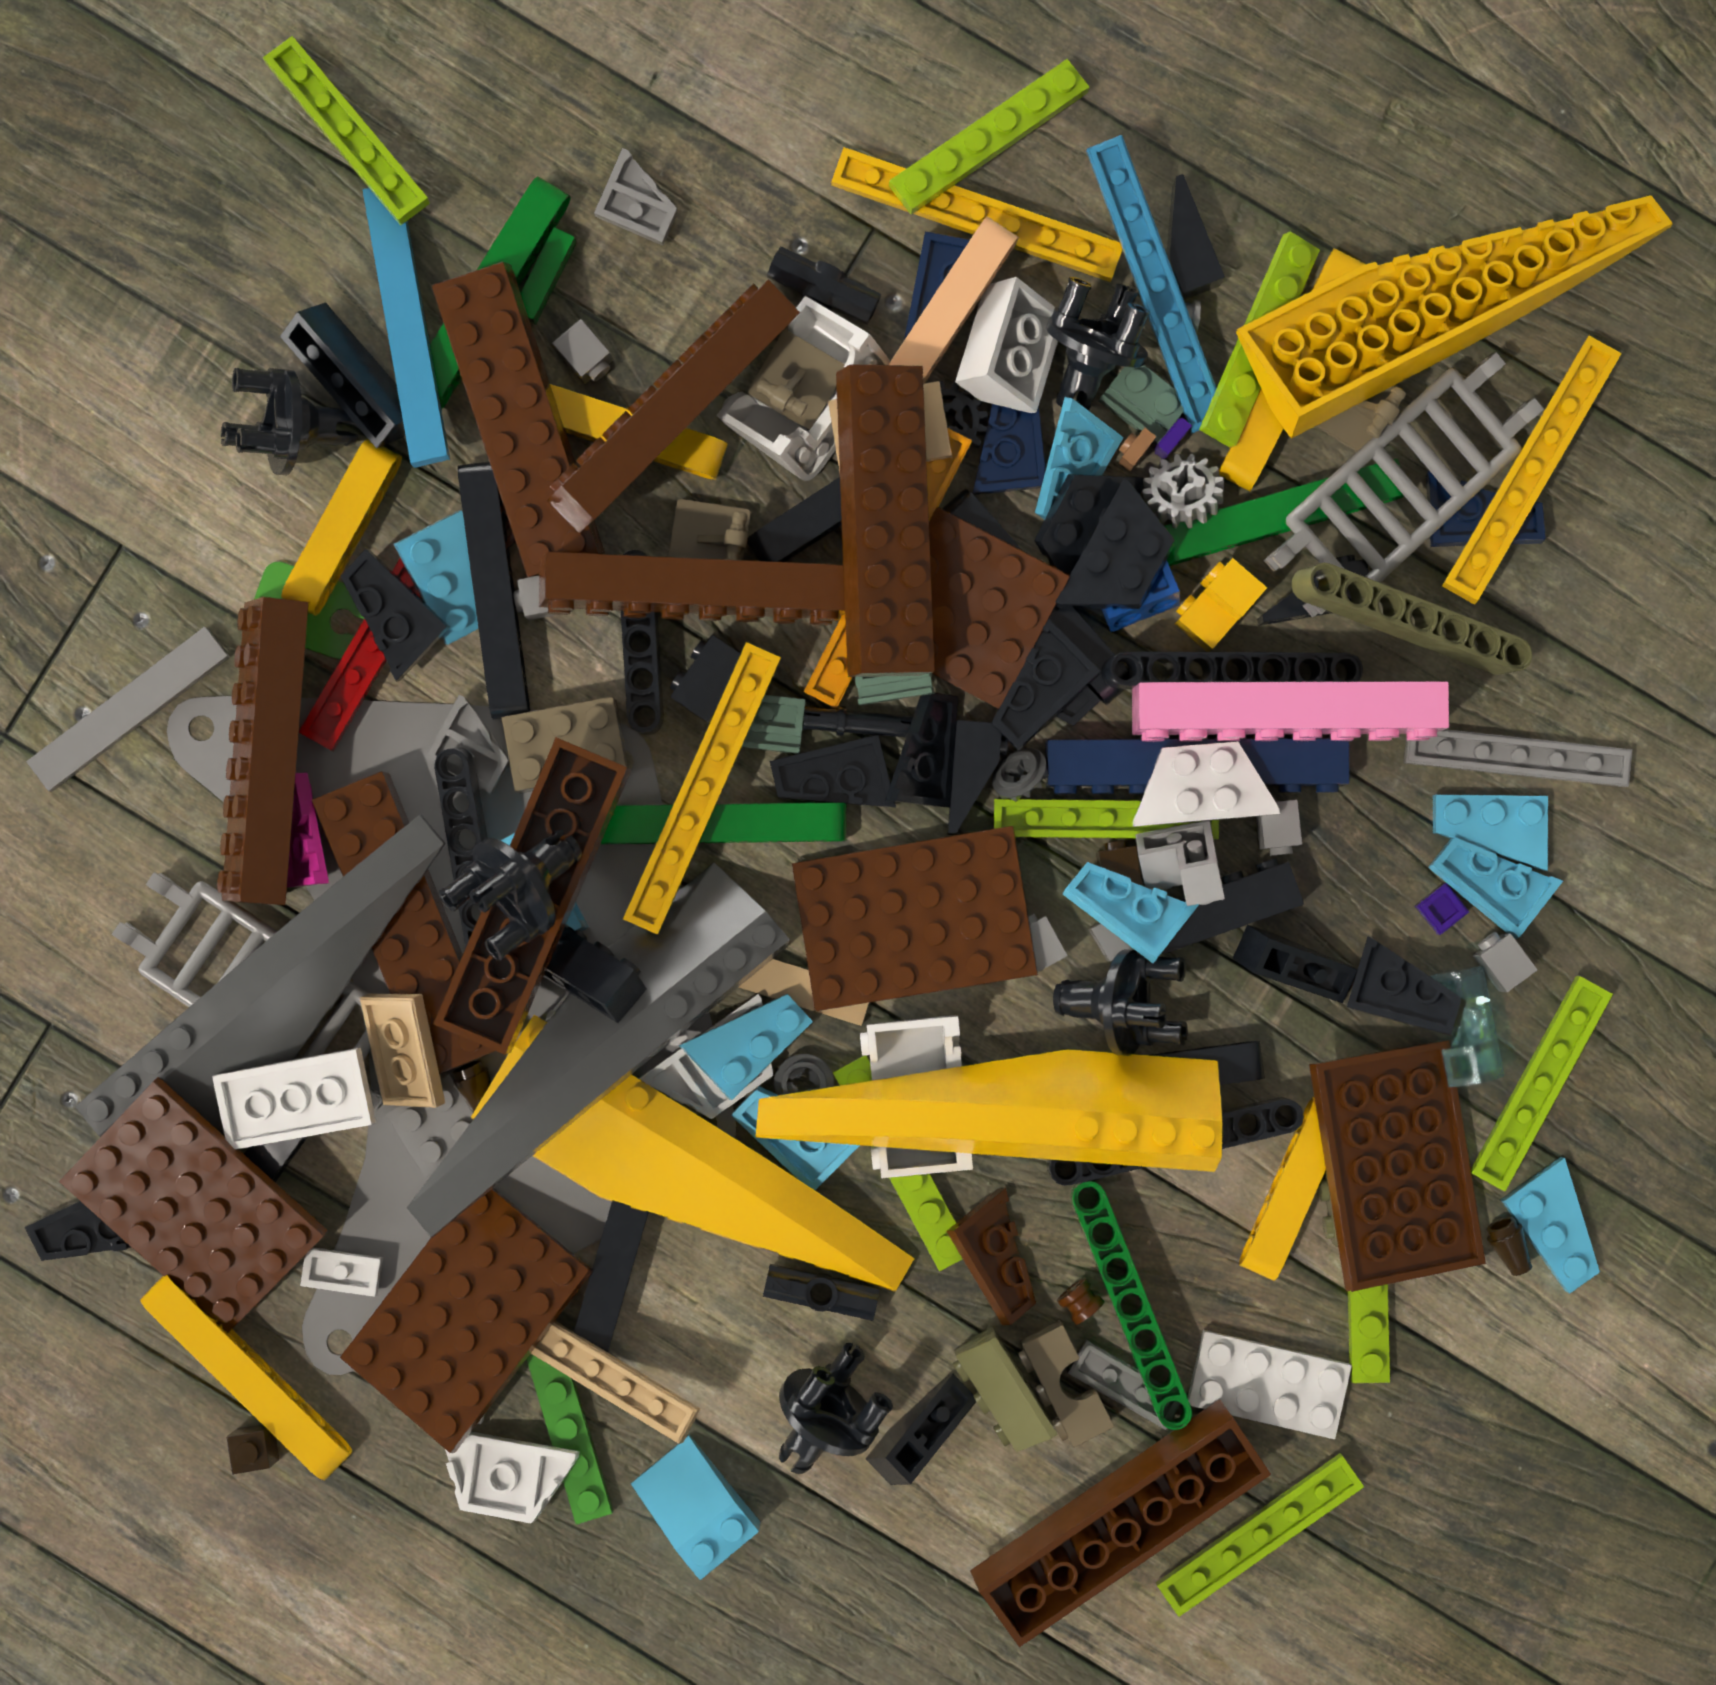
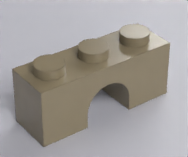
M1060 1320L1020 1340L1024 1350L1018 1353L1028 1373L1035 1370L1041 1382L1035 1388L1044 1406L1053 1405L1058 1418L1052 1420L1062 1441L1069 1438L1075 1448L1114 1428L1094 1388L1080 1394H1072L1066 1392L1060 1386V1375L1064 1368L1080 1359Z

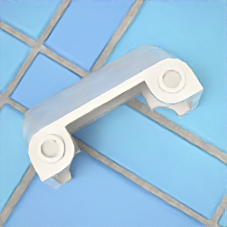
M805 296L796 307L800 313L790 322L788 330L845 364L844 368L849 364L889 365L891 362L869 333ZM837 389L830 400L837 399ZM737 392L728 397L717 414V417L725 425L804 481L813 479L836 451L828 404L810 430L803 428L744 392Z
M957 1015L867 1025V1032L860 1033L862 1056L870 1055L872 1080L962 1066L961 1047L958 1043L960 1030ZM871 1147L873 1170L881 1169V1178L973 1170L972 1154Z

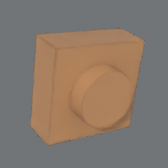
M1145 427L1138 436L1132 432L1119 449L1124 454L1119 464L1131 472L1152 445L1156 436Z

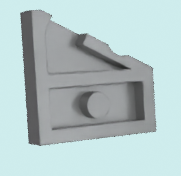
M622 148L594 212L595 217L663 246L678 210L670 199L660 191L648 173H645L633 159L631 153Z
M458 695L425 758L435 763L437 755L443 750L455 747L468 750L475 761L479 787L493 794L510 763L509 758L468 700ZM452 754L448 757L446 763L448 771L456 775L461 773L463 762L459 756Z

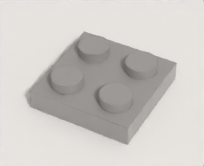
M451 1073L440 1079L445 1104L437 1108L397 1106L385 1114L425 1178L436 1170L473 1121L471 1116L474 1112L453 1084L455 1079Z

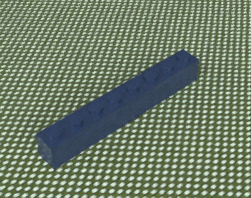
M1164 739V741L1145 742L1142 740H1047L1045 743V758L1048 761L1046 769L1049 776L1046 778V787H1054V794H1077V787H1092V794H1113L1114 787H1129L1130 794H1144L1162 748L1237 741H1217V739H1202V741L1193 742L1179 741V739ZM1240 739L1238 741L1265 786H1279V793H1301V786H1316V793L1339 792V786L1349 784V741H1331V739H1316L1315 741H1293V739L1255 741V739Z

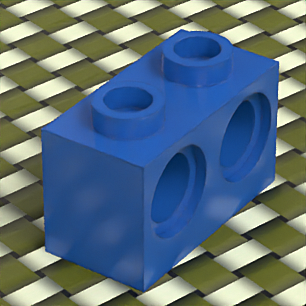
M1167 560L1140 609H1121L1117 606L1101 609L1111 632L1180 606V590Z

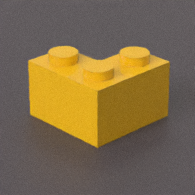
M1233 558L1226 565L1219 561L1201 581L1200 584L1205 587L1202 593L1196 599L1190 594L1176 610L1181 617L1176 621L1175 625L1206 652H1210L1219 643L1231 627L1267 589L1263 583Z

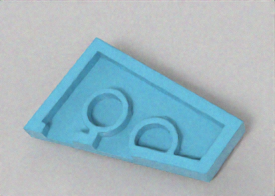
M1065 397L1035 510V513L1044 520L1067 475H1102L1124 438L1072 398Z
M459 510L394 543L422 600L450 626L441 636L447 645L478 629L462 510Z
M1433 795V833L1450 839L1456 837L1499 854V856L1548 871V796Z
M1456 837L1448 841L1428 866L1429 869L1506 933H1511L1515 939L1523 934L1563 882L1555 877H1547L1532 871V868L1523 864H1515L1500 858L1496 853Z
M1089 862L1084 865L1063 892L1065 897L1151 963L1156 961L1199 906V904L1187 906L1186 901L1183 902L1167 896L1166 891L1155 887L1151 890L1131 882L1129 877Z
M785 994L700 1036L679 1044V1046L728 1099L733 1100L813 1021L788 994Z
M758 1086L733 1111L731 1116L798 1180L816 1190L860 1145L756 1138L759 1099L778 1096Z
M1564 1157L1558 1158L1501 1199L1516 1222L1522 1224L1524 1234L1565 1292L1570 1294L1600 1272Z

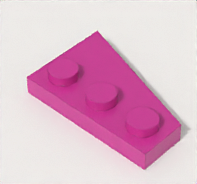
M295 773L287 888L329 883L315 808L312 802V786L309 783L308 773Z

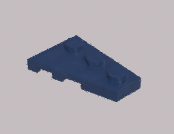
M925 231L904 340L970 240Z
M992 404L973 495L1041 488L1045 475V462L1039 406L1036 413H1028Z
M1428 471L1425 476L1427 500L1438 510L1451 496L1433 474ZM1462 480L1460 481V484L1462 486H1464L1467 483ZM1481 489L1430 536V547L1465 546L1496 493ZM1535 502L1511 544H1541L1545 541L1543 503Z

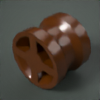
M1082 1278L1070 1286L1057 1299L1061 1307L1067 1308L1071 1312V1320L1075 1325L1082 1323L1092 1316L1105 1302L1100 1295H1094L1090 1290L1091 1284L1086 1278Z

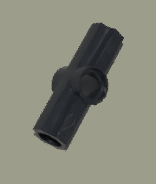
M781 246L776 252L767 273V278L801 293L803 298L806 296L828 310L835 309L866 325L872 319L881 298L880 293L847 278V275L837 267L823 261L815 263Z
M770 1264L763 1297L807 1306L815 1311H830L873 1321L880 1288L833 1278L826 1273L815 1274ZM818 1283H825L831 1288L832 1295L826 1301H817L812 1297V1287Z

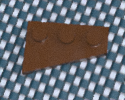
M1006 1188L997 1189L946 1232L1001 1324L1012 1325L1033 1307L1036 1301L1025 1259L1020 1258L1014 1236L1018 1235L1015 1221H1010L1006 1206L1009 1198Z

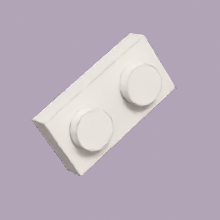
M312 1248L304 1257L300 1286L375 1297L378 1294L383 1257Z

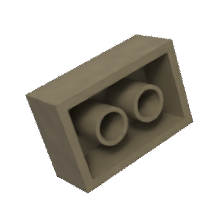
M613 696L501 717L515 792L520 794L533 792L556 737L629 768L617 700Z

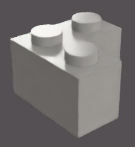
M1210 820L1135 834L1138 857L1146 888L1153 890L1155 887L1160 890H1167L1173 886L1183 885L1187 906L1206 905L1213 901L1225 899Z

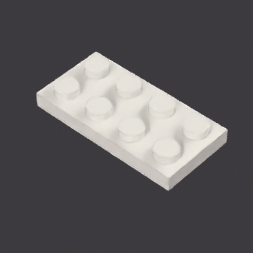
M361 1047L212 1076L225 1139L234 1149L368 1126L376 1123Z
M1203 1329L1188 1401L1190 1406L1206 1409L1220 1399L1232 1416L1335 1439L1352 1366L1349 1363Z

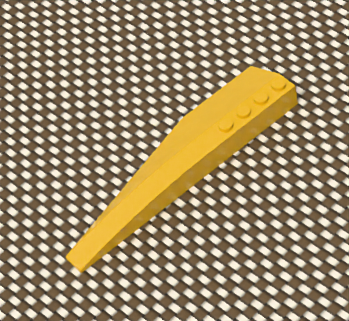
M1652 195L1609 205L1605 210L1591 214L1588 211L1573 214L1572 218L1554 222L1553 219L1538 222L1536 227L1525 230L1518 227L1464 240L1461 245L1445 248L1444 245L1431 248L1428 253L1410 257L1409 254L1394 257L1392 262L1377 265L1376 262L1365 264L1238 328L1236 334L1271 411L1292 439L1534 311L1669 229L1673 223Z
M533 1015L517 1039L512 1052L506 1057L471 1116L473 1120L546 1025V1021ZM630 1075L533 1155L536 1159L600 1198L609 1201L614 1200L629 1205L634 1209L658 1214L681 1224L683 1222L701 1228L703 1231L756 1248L777 1252L781 1256L799 1259L814 1264L816 1267L828 1271L833 1270L848 1275L850 1278L894 1292L914 1261L912 1256L811 1187L633 1075Z
M1066 1049L759 1099L756 1138L1215 1172L1222 1159V1110L1218 1061L1136 1054L1123 1056L1109 1052Z

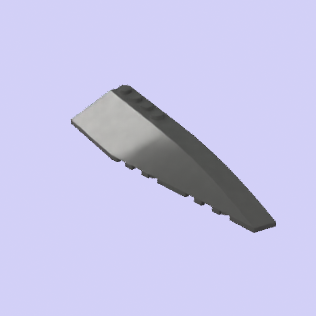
M418 815L257 948L79 1102L75 1108L97 1135L101 1137L157 1077H160L223 1135L224 1130L212 1076L295 1060L299 1055L298 1052L308 1038L316 1031L321 1019L328 1009L332 1008L366 959L367 953L378 942L395 913L399 912L413 887L419 883L446 843L423 815Z
M715 863L710 865L676 893L658 935L635 925L608 947L614 954V958L619 961L622 958H627L640 969L641 973L638 976L647 988L620 1022L616 1023L569 993L407 1206L409 1212L431 1238L434 1237L785 950L790 939L770 915Z

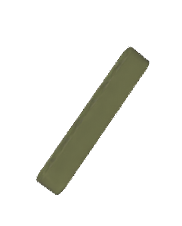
M1324 562L1300 569L1292 579L1293 592L1303 602L1491 674L1501 675L1526 669L1532 661L1531 646L1526 640L1336 565ZM1314 576L1317 578L1319 583L1318 589L1314 584ZM1347 589L1351 594V601L1347 597ZM1379 601L1383 607V614L1379 608ZM1411 614H1412L1413 617H1414L1415 626H1414V624L1412 623ZM1443 627L1446 630V637L1443 632Z

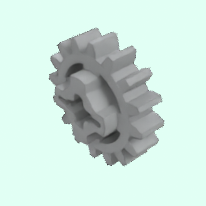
M1176 454L1172 463L1161 459V469L1151 467L1149 469L1150 478L1143 479V500L1154 514L1158 513V519L1161 523L1166 522L1168 519L1172 520V528H1177L1180 522H1185L1188 528H1192L1193 520L1195 519L1204 524L1207 522L1206 513L1216 515L1218 513V504H1223L1224 479L1219 477V468L1217 466L1209 468L1208 459L1206 458L1199 463L1195 462L1194 454H1190L1187 460H1181L1179 454Z

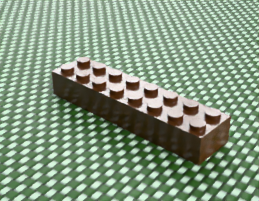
M500 262L431 285L527 577L539 575L540 561L546 552L604 554L605 551L595 520L579 533L547 501L555 493L550 486L573 463L576 465L561 421L555 397L512 266L508 263Z
M769 279L760 288L753 283L627 409L632 416L625 411L602 434L607 441L605 442L599 437L576 460L581 467L578 468L573 463L550 486L555 493L547 501L580 533L645 470L800 312Z
M849 364L836 373L848 677L921 676L935 672L923 366Z
M546 552L540 561L539 607L548 608V614L568 615L571 614V610L586 609V615L608 616L609 612L618 610L624 611V617L644 618L646 613L661 612V618L684 619V615L692 613L699 614V620L719 621L722 616L736 615V621L758 622L759 618L766 616L773 617V623L793 624L797 619L810 618V624L832 625V621H838L839 617L845 614L843 565Z
M261 597L245 602L244 608H240L238 613L237 626L238 630H242L241 645H238L236 648L234 662L235 667L239 668L238 683H234L232 689V704L237 705L236 719L231 721L229 727V741L234 743L233 758H229L226 765V779L231 780L230 795L225 796L223 803V816L228 818L227 833L222 834L220 841V853L225 856L224 871L220 870L217 879L218 893H222V901L275 905L286 904L308 602Z
M555 738L510 843V847L516 852H527L540 841L551 836L552 832L562 829L564 835L561 837L562 841L572 835L579 844L582 851L579 861L554 880L549 888L548 893L555 909V924L544 934L538 935L529 943L523 942L507 954L503 960L498 961L487 951L484 942L509 924V918L496 904L487 912L481 911L434 1021V1025L504 1055L512 1052L629 778L631 769L562 739Z
M383 771L312 799L343 877L409 824L391 776ZM427 870L419 883L413 887L399 912L395 913L378 942L372 946V950L390 994H422L440 1075L496 1051L434 1025L463 953L430 872Z
M1219 1399L1194 1416L1187 1426L1174 1430L981 1562L971 1569L970 1572L980 1594L1020 1648L1269 1477L1271 1473Z

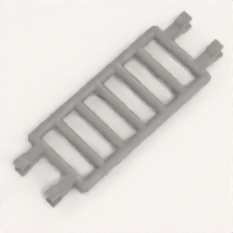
M1497 352L1489 358L1483 359L1465 378L1457 369L1449 368L1402 410L1392 425H1387L1382 430L1379 438L1373 437L1288 514L1286 524L1294 534L1273 551L1264 562L1274 572L1278 568L1281 569L1286 566L1299 551L1306 547L1319 563H1330L1344 569L1304 522L1307 517L1320 507L1372 568V571L1365 577L1381 583L1519 455L1521 445L1513 436L1544 410L1543 407L1533 398L1527 404L1526 402L1521 404L1502 423L1475 390L1506 364ZM1450 387L1454 389L1502 446L1503 450L1490 462L1487 461L1437 401ZM1426 411L1476 470L1477 474L1464 486L1460 484L1411 426L1410 423L1422 412ZM1398 434L1451 496L1438 510L1431 505L1384 449ZM1371 459L1377 463L1425 520L1411 535L1357 473ZM1345 483H1347L1399 545L1385 559L1382 558L1331 498ZM1347 589V596L1351 599V594ZM1309 603L1303 605L1311 617L1316 616L1318 613L1323 614L1326 611Z
M154 872L146 885L179 906L159 938L154 942L128 922L125 924L120 922L111 935L146 956L138 968L142 976L190 1007L200 996L189 990L188 986L233 920L252 933L221 979L278 931L237 903L222 901V893H218L215 888L204 881L197 882L191 891L187 892L164 874ZM204 899L219 909L221 913L176 979H173L157 968V966ZM350 981L342 992L344 997L302 1058L322 1055L355 1005L359 1004L361 1006L360 997L369 993ZM367 1029L353 1048L361 1047L363 1060L371 1050ZM369 1088L373 1108L377 1110L382 1103L381 1094Z

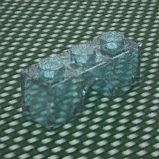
M1483 965L1429 975L1466 1000L1457 1036L1454 1037L1451 1047L1442 1050L1448 1086L1457 1087L1482 1084L1504 1077L1505 1074Z

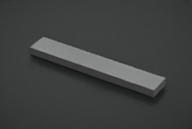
M203 627L27 760V764L45 788L53 792L217 668L230 656L209 628Z
M1447 729L1437 732V737L1430 738V740H1406L1404 753L1405 764L1618 787H1629L1632 749Z

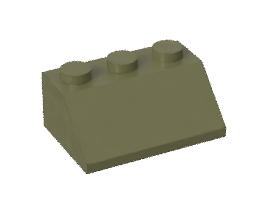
M993 1326L954 1350L955 1356L958 1359L953 1362L956 1371L964 1383L971 1379L978 1390L973 1397L984 1414L991 1411L998 1424L993 1428L1005 1447L1011 1443L1016 1452H1019L1058 1435L1052 1419Z

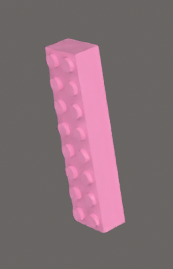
M1448 682L1138 683L1132 689V735H1142V741L1145 742L1164 741V738H1169V735H1179V741L1186 742L1202 741V738H1207V735H1217V741H1240V738H1245V734H1255V741H1278V738H1284V734H1293V741H1315L1316 738H1322V734H1331V741H1352L1354 738L1361 737V734H1369V741H1389L1392 738L1399 737V734H1406L1407 741H1425L1437 737V732L1449 728Z

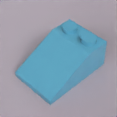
M690 1435L685 1438L683 1443L677 1444L631 1482L632 1487L676 1552L699 1580L703 1579L759 1532L760 1520Z

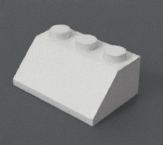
M1017 277L991 283L981 297L955 382L980 401L1028 413H1036L1058 342L1046 330L1047 323L1055 307Z

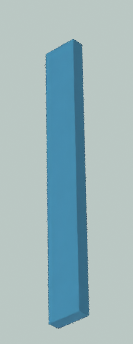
M1119 135L1087 148L1086 153L1143 305L1150 311L1148 318L1186 420L1192 425L1190 431L1195 433L1200 431L1199 428L1217 388L1123 136Z
M369 188L362 189L410 463L416 468L450 460L408 221L400 226Z

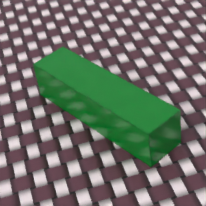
M556 227L553 228L521 291L529 321L535 325L577 244L574 236Z

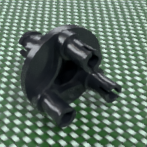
M1069 277L1060 306L1054 308L1053 314L1046 326L1047 332L1053 338L1067 346L1066 355L1069 364L1061 382L1060 392L1057 393L1056 403L1062 407L1065 397L1073 399L1076 391H1079L1076 401L1089 411L1103 376L1114 370L1115 365L1136 368L1142 367L1145 364L1148 352L1140 345L1138 340L1150 311L1143 306L1134 304L1139 293L1137 290L1132 288L1131 291H1128L1129 286L1116 284L1106 314H1102L1099 319L1082 318L1080 313L1092 286L1080 278Z
M234 368L232 375L233 392L266 394L268 399L261 422H256L255 425L222 423L221 437H225V439H221L222 446H236L238 453L267 454L272 472L275 475L287 476L295 466L299 450H303L312 444H344L345 446L356 444L357 434L350 431L336 430L338 423L356 425L343 409L315 406L308 399L302 397L299 379L294 370L268 368L267 371Z
M562 829L552 832L551 836L543 839L527 852H516L509 845L498 839L485 838L474 847L473 862L464 868V874L445 888L439 890L442 902L451 911H456L471 898L475 905L482 901V904L478 907L482 912H487L496 904L509 918V924L484 942L487 951L498 961L503 960L507 954L523 942L529 943L538 935L544 934L555 924V909L548 893L550 885L573 864H576L582 856L581 848L572 835L564 841L561 840V837L564 835Z
M1121 950L1113 959L1107 976L1100 981L1063 980L1060 984H1056L1053 994L1054 1010L1061 1016L1069 1015L1076 1018H1089L1099 1021L1104 1026L1109 1048L1116 1055L1130 1056L1137 1051L1140 1045L1151 1046L1154 1042L1185 1045V1040H1187L1188 1036L1187 1023L1185 1021H1167V1015L1160 1014V1012L1167 1011L1166 1005L1164 1003H1150V981L1152 979L1182 982L1186 974L1185 959L1183 957H1158L1154 963H1151L1136 950Z
M853 1343L844 1344L832 1364L826 1365L825 1368L816 1366L813 1369L796 1370L782 1384L779 1391L780 1406L793 1430L780 1448L779 1459L783 1463L792 1452L799 1454L800 1457L793 1465L791 1472L796 1474L806 1473L812 1468L823 1451L840 1456L862 1454L870 1447L879 1433V1425L893 1409V1403L886 1395L875 1392L867 1403L850 1385L851 1375L865 1358V1353L858 1345L854 1347L850 1354L849 1351L853 1347Z

